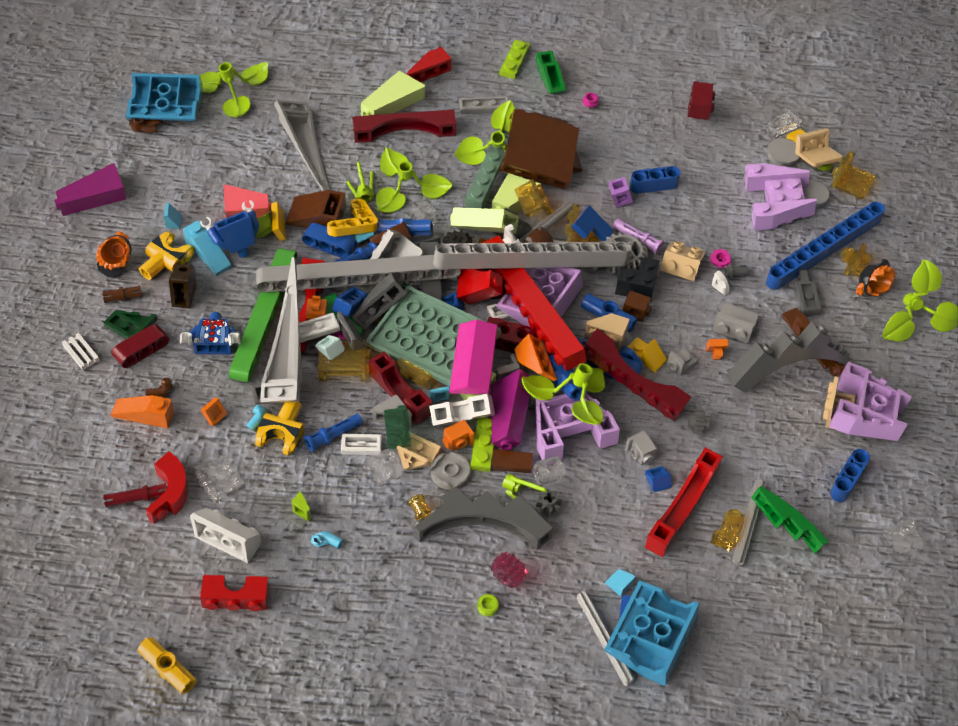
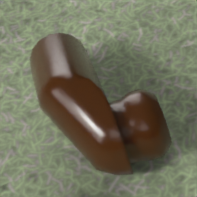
M163 378L161 380L162 385L158 388L146 389V396L165 397L173 388L172 380L170 378Z

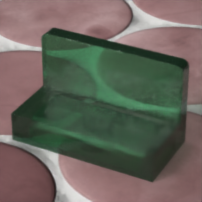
M400 405L396 409L384 410L388 449H397V446L403 448L412 447L407 406Z

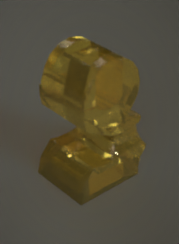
M736 509L727 511L724 515L721 529L713 533L710 543L727 551L735 547L738 540V532L744 519L743 514Z

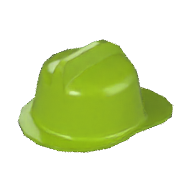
M270 212L257 218L259 228L256 238L264 237L272 232Z

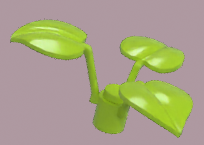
M224 62L219 65L218 73L207 72L200 75L203 84L202 93L204 94L215 92L218 85L222 84V80L229 83L234 99H229L223 104V112L230 117H241L249 111L251 103L246 96L236 97L232 81L236 75L244 83L248 82L253 86L264 83L268 78V62L249 67L241 75L235 68H232L229 62Z
M509 100L501 104L493 112L491 125L494 129L500 130L491 134V141H488L483 147L481 139L475 136L465 138L454 153L458 160L468 165H478L483 162L486 156L484 150L490 145L495 148L502 147L504 151L506 150L503 130L509 132L511 122L509 116L515 109L512 101Z
M386 147L381 156L380 169L384 175L389 177L398 174L399 182L396 191L390 187L382 188L378 191L376 195L377 210L382 213H394L400 210L406 200L405 196L399 193L402 181H408L412 176L422 186V194L429 199L442 197L452 188V183L437 174H426L421 182L416 172L412 171V164L403 154Z
M926 259L922 260L921 265L912 277V288L916 292L908 293L903 298V303L908 313L906 311L896 312L887 322L882 338L893 341L909 339L915 330V324L911 321L913 319L911 309L918 311L923 308L934 314L930 324L938 331L947 332L958 326V307L954 303L943 302L934 311L923 305V299L919 297L928 295L929 291H937L941 286L942 274L935 264Z
M581 363L578 365L575 373H570L569 377L557 388H554L552 381L544 376L522 377V383L526 391L534 398L543 401L551 400L553 393H557L573 379L575 386L582 387L581 402H575L572 405L573 415L580 421L588 424L600 425L602 423L603 412L599 405L594 401L585 402L584 399L586 390L592 393H599L604 390L605 380L603 371L600 368H591L589 365Z

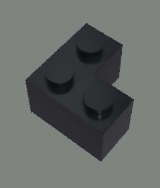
M642 257L639 270L621 267L615 294L627 297L629 291H633L652 299L660 260Z

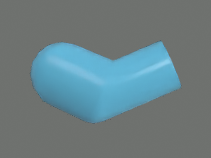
M261 405L254 407L253 413L255 415L246 425L253 432L259 426L264 414L267 413L266 408Z
M323 531L313 535L311 543L316 547L330 544L339 549L343 539L328 531Z

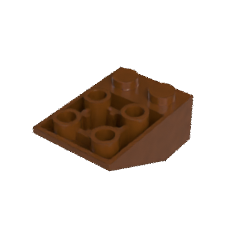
M325 190L295 196L285 224L308 228L311 223H317L327 227L328 222L341 220L346 209V193Z

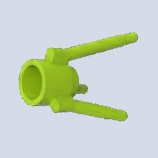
M357 161L361 185L358 186L356 192L350 181L346 183L354 194L355 199H362L367 203L374 197V172L370 171L369 187L365 184L361 164Z
M511 473L505 477L502 487L506 489L505 494L513 500L517 497L514 493H519L523 485L544 493L548 490L522 480Z

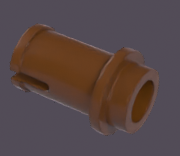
M834 362L829 367L830 374L839 377L846 365Z

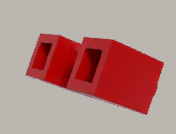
M203 575L200 593L202 608L209 610L226 608L232 611L239 609H249L251 611L267 610L269 595L268 577L246 576L243 588L238 591H230L227 589L225 575Z

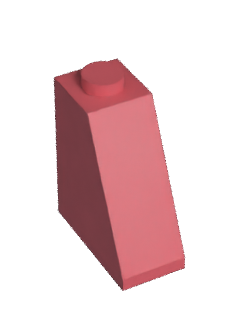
M223 185L226 218L243 212V202H245L247 208H250V200L254 203L252 210L255 211L257 218L271 211L272 202H268L267 194Z

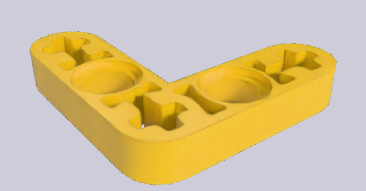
M353 199L350 202V212L354 218L333 220L327 223V234L334 237L374 232L378 228V219L366 201L362 199Z

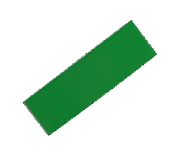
M553 50L537 53L535 58L537 68L549 94L566 92L559 63L555 60Z

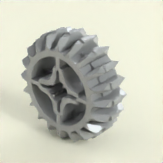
M619 232L617 236L612 234L611 237L606 238V241H603L626 242L632 248L626 266L606 267L607 271L612 270L613 275L619 273L621 267L639 270L642 257L648 258L645 242H641L640 237L635 238L634 234L629 236L627 232L625 235Z

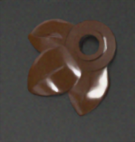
M133 118L129 121V125L135 132L155 133L158 132L156 125L162 123L163 120Z

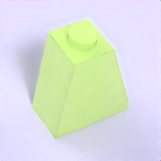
M508 173L492 201V209H504L516 214L539 198L541 184Z

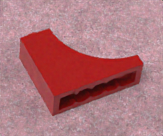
M460 269L457 299L470 305L502 294L503 277L491 270L482 271V269Z

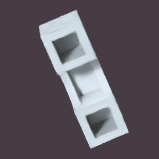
M489 394L470 397L468 400L460 402H446L430 406L433 426L437 427L455 424L462 420L469 421L495 415L492 396Z

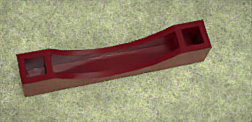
M454 109L352 116L355 143L372 142L384 134L400 130L424 131L438 137L456 136Z
M598 328L584 344L586 359L591 360L602 371L610 374L617 382L625 385L632 393L640 396L650 406L655 407L672 421L677 418L691 399L690 395L676 385L656 383L636 373L621 358L613 339Z

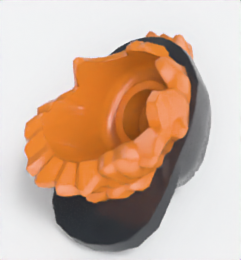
M121 231L116 232V235L108 237L103 244L99 245L96 259L97 268L101 274L116 278L123 272L132 252L127 234Z
M882 259L877 265H868L862 270L859 275V285L856 288V294L860 296L863 294L879 296V294L891 290L895 282L894 279L896 277L894 275L896 272L895 269L890 267L887 259Z

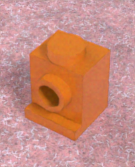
M462 420L444 429L442 441L444 446L452 452L465 447L468 443L470 446L474 445L475 433L467 422Z

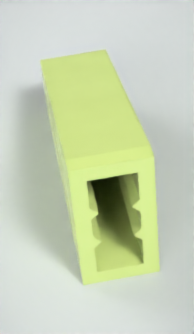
M398 71L361 102V115L394 114L425 98V85Z
M453 208V213L450 217L451 226L458 229L504 233L505 227L512 224L514 227L513 234L517 232L519 216L504 209Z

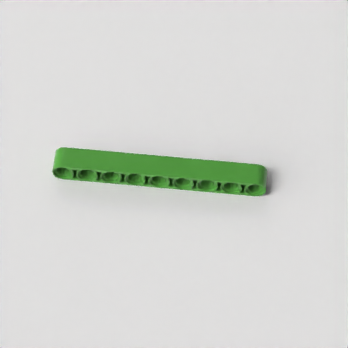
M278 248L270 267L290 265L292 257L297 261V251ZM285 291L260 292L241 339V344H239L231 364L229 379L247 383L251 381Z

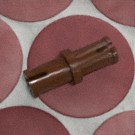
M140 285L129 288L119 287L116 290L102 291L104 303L117 300L123 302L125 299L142 297V293L137 292L141 291Z

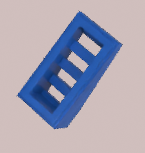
M353 286L335 298L332 310L336 313L340 311L349 317L368 294Z

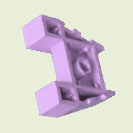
M765 163L747 164L745 166L744 181L746 191L764 190L766 202L753 203L752 222L754 231L774 229L779 224H788L799 217L806 218L815 214L817 199H805L802 187H808L810 170Z
M847 362L839 377L837 390L856 395V404L840 398L832 413L829 427L850 435L898 441L907 427V423L897 420L898 412L903 413L911 396L901 389L895 390L888 386V381L881 378L879 380L872 376V371L867 368Z
M587 390L584 397L585 402L594 401L603 412V421L600 425L588 424L577 419L572 413V405L575 402L581 401H573L566 394L555 396L547 401L535 398L537 451L543 464L563 459L564 444L561 438L590 430L599 449L618 444L620 429L613 415L608 410L605 411L600 406L598 400L589 396Z

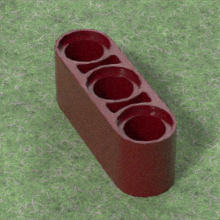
M152 324L117 344L112 349L111 354L123 368H129L164 348L170 338L158 324Z

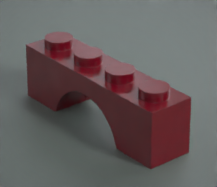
M385 351L369 360V374L390 397L397 395L412 413V420L416 424L431 416L430 406L433 405V401L421 389L416 391L404 381L397 364Z

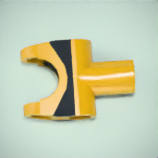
M166 231L148 244L145 254L150 259L139 267V271L147 280H151L165 267L173 271L177 264L185 265L191 260L195 251L194 247L186 244L179 248H172L171 245L175 240V235Z
M300 402L284 403L278 416L265 413L258 427L255 445L262 448L271 439H281L285 442L283 454L290 456L298 446L304 432V423L295 421L302 408V404Z

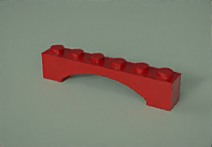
M706 447L704 448L679 493L648 534L645 544L646 549L664 557L718 472L723 456Z

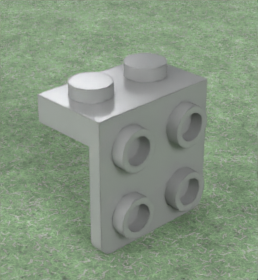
M388 229L383 234L378 247L373 250L371 259L422 256L424 251L400 232Z
M724 303L720 313L718 312L712 331L748 343L757 322L758 314Z

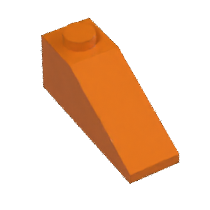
M528 334L514 349L517 361L536 373L555 381L557 378L543 341Z
M153 395L117 399L111 417L168 428L174 415L172 399Z

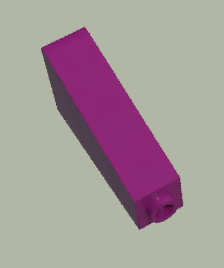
M115 163L55 191L57 199H54L57 210L61 209L62 215L65 216L126 200L124 187Z
M521 369L491 384V396L495 415L491 416L492 444L502 450H510L521 443L530 397L522 383V377H529L530 375Z

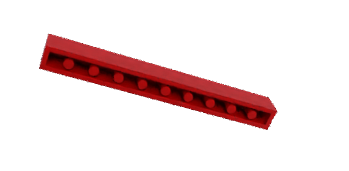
M498 235L483 243H504V241ZM488 268L489 271L491 270L503 277L505 293L507 295L510 294L513 304L519 307L523 318L526 317L528 319L531 329L536 330L539 340L545 342L547 351L553 353L558 366L561 365L565 371H568L581 363L587 362L584 347L524 268Z

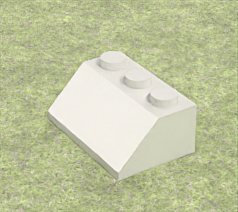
M206 507L190 515L196 538L246 563H249L262 544L260 533L252 527L247 528L241 525L238 520L225 517L218 510L213 511Z

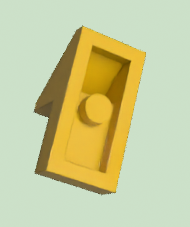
M637 337L628 346V348L634 350L644 363L643 365L655 373L667 362V358L655 339L647 344Z

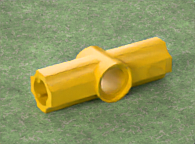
M153 637L146 638L141 642L137 649L138 652L158 671L163 679H167L182 695L193 689L197 682L196 678L176 660L173 653L165 650ZM171 663V666L163 668V665Z

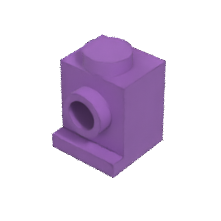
M625 177L608 182L616 208L633 202Z

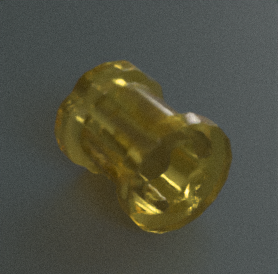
M423 494L415 495L408 501L409 507L415 513L416 521L422 518L425 519L432 512L428 508Z

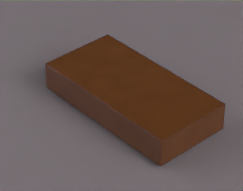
M493 449L491 470L531 474L533 453Z

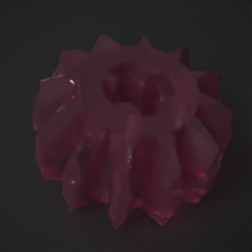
M509 552L498 555L490 568L493 576L509 588L520 585L528 572L525 564Z

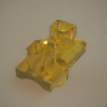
M862 243L859 250L855 251L852 247L842 250L840 256L844 263H848L843 272L844 275L849 276L853 273L859 277L862 270L866 268L864 266L869 263L872 257L865 251L867 245Z

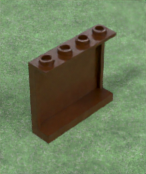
M514 109L509 116V119H511L504 160L500 165L499 171L565 190L571 183L579 128L574 127L572 124L558 122L555 119L544 118L538 114H531L522 109Z

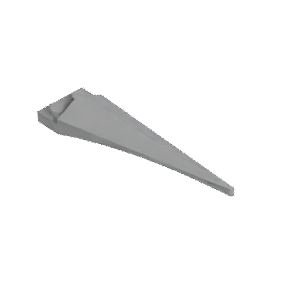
M276 99L274 106L279 114L278 119L322 191L330 190L318 149L312 113L306 102Z
M294 257L291 259L274 343L261 383L260 402L263 404L300 402L302 367L297 265Z

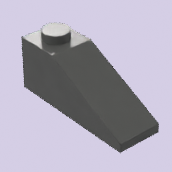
M390 273L373 288L351 317L364 330L407 293L399 281Z

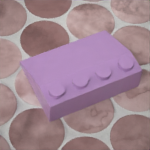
M571 267L524 268L559 316L562 317L583 287L581 270ZM505 293L498 302L497 308L521 324L530 327L528 319L526 317L523 318L519 307L513 304L510 294L507 295Z

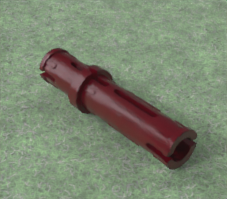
M166 483L150 487L144 485L142 486L143 488L104 494V500L113 499L112 501L104 502L105 507L140 500L150 501L151 498L160 497L165 491L159 492V490L166 489L167 485Z

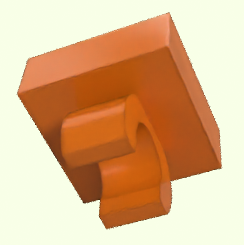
M312 296V299H308L306 318L314 319L326 315L327 299H321L320 296Z
M709 339L705 344L706 352H712L713 360H720L723 357V352L728 347V339Z
M215 397L200 410L209 425L215 426L228 414L220 399Z

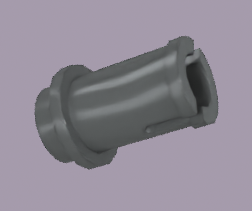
M728 264L724 267V276L729 279L748 275L747 265L732 266Z

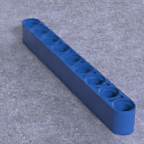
M880 202L870 203L770 268L766 285L773 290L780 289L797 278L799 270H809L881 222L885 206Z

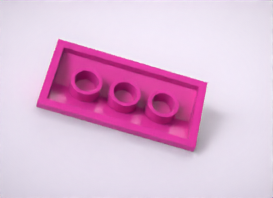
M477 319L459 324L450 393L489 394L498 329L496 324Z

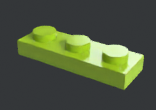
M514 40L500 69V76L511 79L516 78L530 49V43Z
M483 417L477 419L470 468L471 470L490 472L494 444H492V420L490 417Z

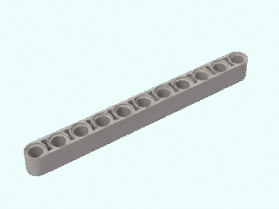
M626 242L438 244L435 247L433 265L439 269L616 267L628 264L632 248Z
M434 255L297 265L298 290L378 284L390 273L399 282L451 279L458 277L461 272L460 269L436 268L433 265ZM290 265L261 267L257 269V290L260 292L286 291Z

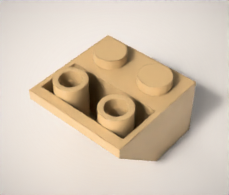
M611 313L587 321L584 339L588 340L598 328L613 339L619 353L625 344L630 319Z

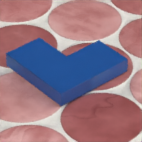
M590 205L584 209L571 226L583 239L592 231L602 242L606 241V238L610 237L614 231Z

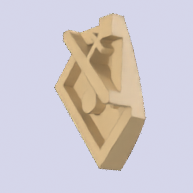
M407 430L397 445L404 471L431 466L442 450L441 446Z

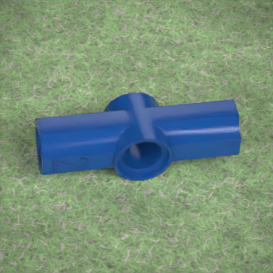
M429 219L378 220V234L404 221L412 237L413 235H432L433 223Z
M587 293L581 303V308L598 317L612 313L630 319L627 332H631L637 323L638 318L619 309L614 301H603Z
M550 355L549 359L557 378L552 383L554 388H557L569 377L570 373H574V370L565 371L561 365H557L554 356ZM571 379L561 389L573 401L580 400L582 387L575 386L573 379Z

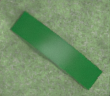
M762 486L758 487L751 498L776 529L783 526L795 541L802 538L814 554L821 551L828 543V540L809 520L779 496Z

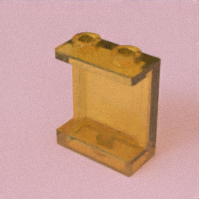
M341 340L345 350L332 360L319 351V382H327V375L361 376V382H365L366 375H369V363H366V359H370V348L366 346L353 351L347 340Z

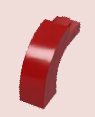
M170 451L154 463L156 474L168 485L165 492L146 508L148 520L153 524L164 519L169 511L176 515L184 506L188 496V483L184 467L179 459Z

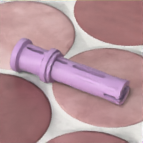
M619 218L615 220L613 229L623 234L627 232L629 236L634 234L635 238L640 237L641 242H645V247L652 250L655 255H658L663 249L665 243L663 240L652 237L651 233H643Z

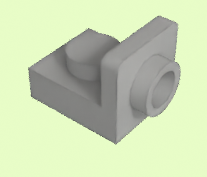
M682 349L677 354L674 352L669 354L667 365L672 371L681 376L697 364V359L686 349Z
M513 354L509 355V365L496 368V382L519 369L522 370L521 364Z

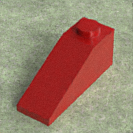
M442 47L431 50L407 72V75L419 82L426 81L450 72L452 59Z

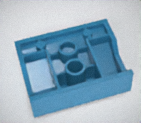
M132 73L133 89L132 97L128 100L127 119L196 120L203 89L200 75Z
M639 580L605 647V652L644 678L666 686L698 619L699 603L695 601L690 604H684L671 599L663 589Z

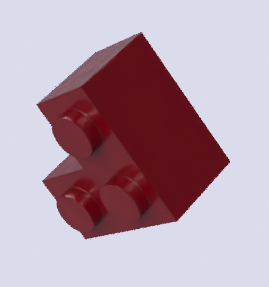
M693 81L687 117L709 119L710 113L714 112L715 103L712 102L715 100L716 91H713V84Z

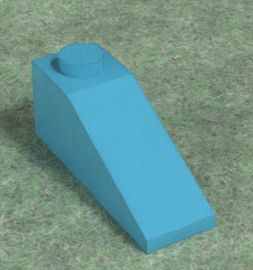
M198 220L183 228L185 243L194 247V253L216 276L232 267L223 251L213 243L207 233V229L203 228Z

